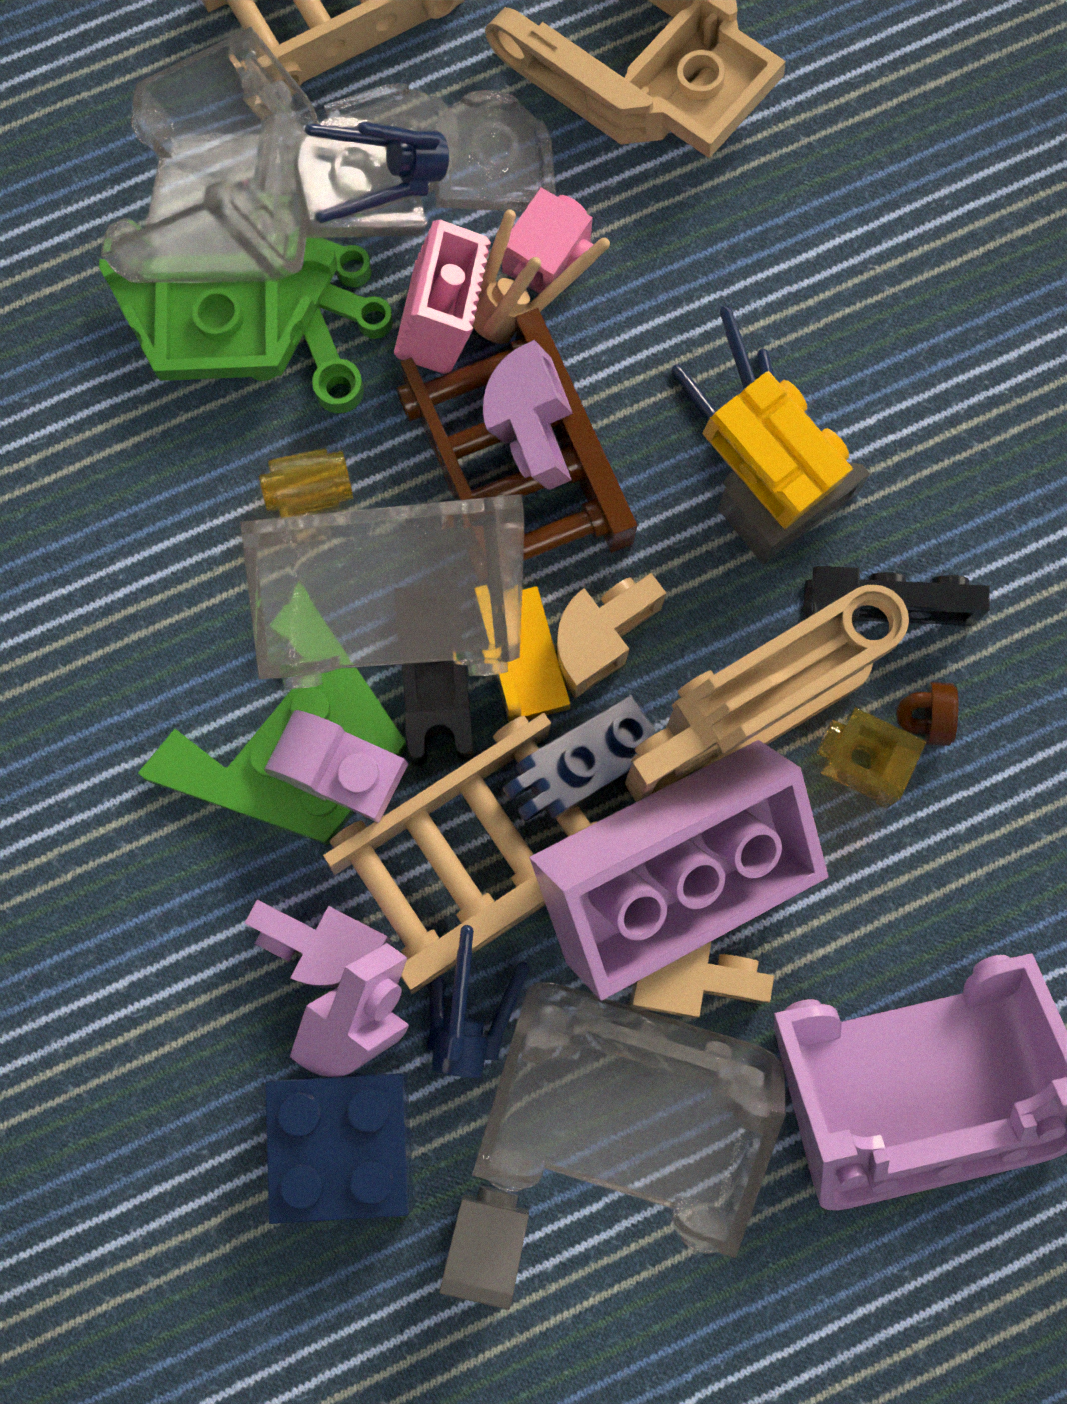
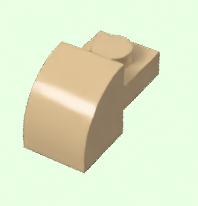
M652 573L637 583L629 577L613 586L601 598L604 605L600 608L585 588L577 593L567 605L558 627L556 655L564 683L574 698H577L626 664L629 648L621 637L662 609L666 592Z
M711 942L635 982L631 991L629 1007L697 1018L700 1017L703 994L758 1004L769 1003L774 975L758 973L759 961L745 957L719 954L718 965L708 964Z

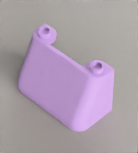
M1032 953L1013 958L1006 955H995L980 961L974 966L973 974L968 977L964 985L963 994L841 1022L836 1008L821 1004L818 1000L814 999L798 1001L788 1006L784 1011L774 1013V1031L811 1178L819 1203L824 1209L843 1210L1042 1163L1067 1153V1030Z

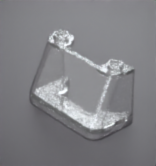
M252 27L136 83L132 102V129L140 142L149 146L159 157L146 227L141 228L133 220L124 218L110 224L105 232L101 256L108 262L112 270L129 282H276L299 272L302 268L319 137L306 134L305 127L310 123H319L312 103L304 91Z
M522 494L240 522L259 679L283 678L285 689H296L322 685V673L340 668L454 660V664L468 665L469 676H486L508 672V662L520 657L525 529Z
M541 982L532 984L528 988L472 1175L488 1180L499 1189L517 1192L537 1185L542 1179L544 1169H548L672 1208V1225L688 1247L701 1253L718 1252L736 1258L786 1115L783 1064L773 1053L746 1041L609 999L601 1001L596 995L567 986Z

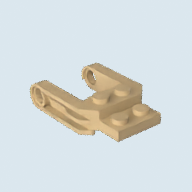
M648 0L674 18L631 63L625 77L610 69L544 22L538 26L514 9L504 7L486 26V38L493 51L504 63L618 143L630 144L663 140L669 132H672L708 158L717 151L782 79L785 71V60L738 30L736 0Z
M881 585L858 587L718 673L713 674L709 670L689 681L677 692L681 698L672 704L673 712L666 728L649 737L635 748L638 755L631 760L632 765L625 782L635 801L638 802L681 780L692 772L702 769L757 740L768 745L857 690L868 678L873 662L892 651L906 634L909 616L903 600L894 591ZM864 605H871L881 609L889 622L887 635L878 640L866 639L855 631L853 627V611Z

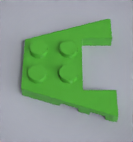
M295 583L260 626L267 635L310 668L228 767H223L178 730L174 729L138 774L157 786L175 790L192 796L194 799L249 816L254 820L329 845L330 840L339 833L355 812L328 799L324 801L268 775L264 771L294 710L304 711L336 723L345 732L397 756L404 752L407 744L304 588Z

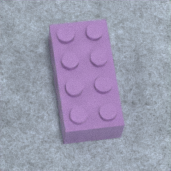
M760 740L721 758L529 857L566 964L601 1001L829 877L801 767Z

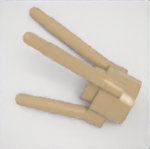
M513 210L505 211L485 267V273L482 277L483 282L480 286L481 292L478 296L479 301L476 305L477 311L474 315L473 328L489 341L498 344L508 343L515 334V316L535 308H539L541 312L609 248L610 241L607 238L599 239L536 298L529 302L530 296L526 289L541 267V260L538 257H532L515 281L509 278H501L498 282L496 281L516 219V213Z

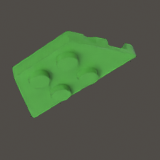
M334 249L99 259V268L160 381L282 376L337 270V258Z

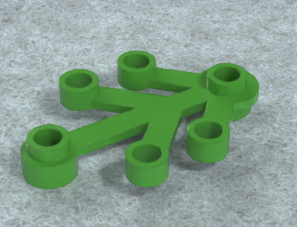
M279 202L264 203L258 206L247 220L245 238L252 252L334 249L337 258L336 275L342 284L348 287H359L370 279L372 268L369 255L365 249L357 245H347L344 247L306 232L300 215L285 204ZM275 230H281L286 233L284 237L278 240L270 241L266 239L268 234ZM351 260H358L363 263L360 270L352 273L345 271L343 266ZM329 284L304 332V337L317 366L312 379L317 401L329 412L346 413L356 408L363 398L364 387L361 374L352 362L340 359L319 307L357 322L360 332L372 339L382 338L391 331L393 317L390 305L383 298L376 296L365 298ZM372 311H379L385 315L384 319L378 324H369L364 321L365 316ZM263 376L252 378L258 381H268L273 379L275 376ZM337 384H345L351 388L347 396L338 399L331 397L329 392Z

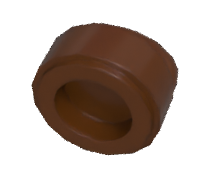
M930 682L927 692L909 694L900 701L897 707V723L906 732L925 734L926 745L951 746V743L955 741L958 725L959 702L957 687H954V683ZM917 708H925V719L913 718V711Z

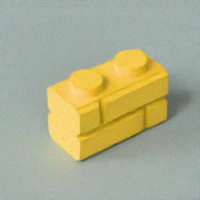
M768 371L710 417L702 434L785 530L840 485L853 468L846 461L849 458V451L842 439L828 428L820 431L805 413L807 403L801 392L787 380H782L779 383Z

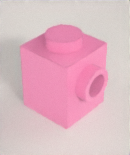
M541 187L511 230V236L502 259V272L516 279L532 257H538L541 260V267L528 287L540 294L576 259L594 245L591 243L593 217L588 215L583 206L571 197L565 195L557 197Z

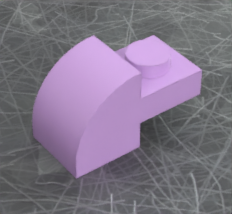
M533 340L508 354L493 371L487 383L483 399L484 422L486 429L504 444L511 442L512 455L525 478L532 476V478L548 490L571 481L572 479L550 424L573 413L552 358Z
M294 710L264 771L268 775L324 801L328 799L379 823L408 763L400 756L345 732L336 723L304 711Z
M259 900L256 901L245 921L246 925L260 931L255 944L289 962L296 950L301 952L303 955L290 978L320 988H337L345 966L386 943L389 945L392 943L388 936L330 906L325 911L316 930Z
M386 943L345 966L339 986L306 1005L290 1058L315 1074L326 1077H341L355 1071L396 1044L409 1027L408 1023L391 1012L401 996L402 989L398 983L407 957Z

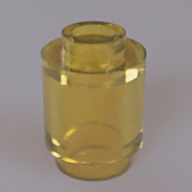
M326 448L271 459L268 460L270 473L259 475L267 512L279 509L282 521L340 509L339 502L354 499L343 450L327 454Z

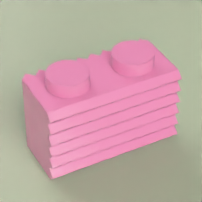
M443 220L432 221L431 229L428 231V236L425 237L424 245H422L421 252H419L414 264L394 349V354L398 359L406 360L412 357L415 365L442 374L452 371L473 330L472 324L475 321L474 315L477 311L476 305L481 292L480 286L483 282L482 277L487 264L486 258L491 245L487 236Z

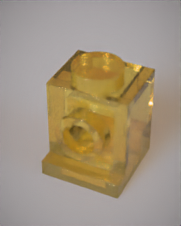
M855 707L845 718L844 723L832 719L816 751V754L827 758L820 774L876 800V804L887 809L901 799L927 741ZM862 749L870 754L872 759L870 769H866L852 761L853 750Z

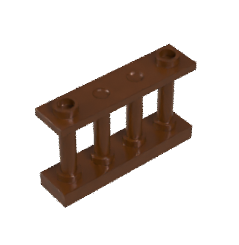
M539 308L515 316L516 340L509 343V350L423 383L415 362L411 357L401 361L405 384L396 387L399 400L409 422L420 419L475 545L474 548L467 550L474 574L480 585L491 582L496 596L509 593V577L505 570L508 567L589 534H592L595 539L604 536L610 552L613 553L634 544L637 530L634 516ZM535 340L552 358L573 413L550 425L552 428H555L563 446L560 448V451L572 479L569 483L573 484L579 481L588 502L581 504L582 511L495 546L481 514L546 487L532 478V476L525 478L519 471L471 491L457 459L502 441L486 429L485 422L447 437L434 406L486 386L495 368L508 354L522 345Z

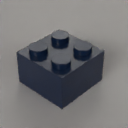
M408 1073L265 1081L269 1224L408 1216L414 1209Z

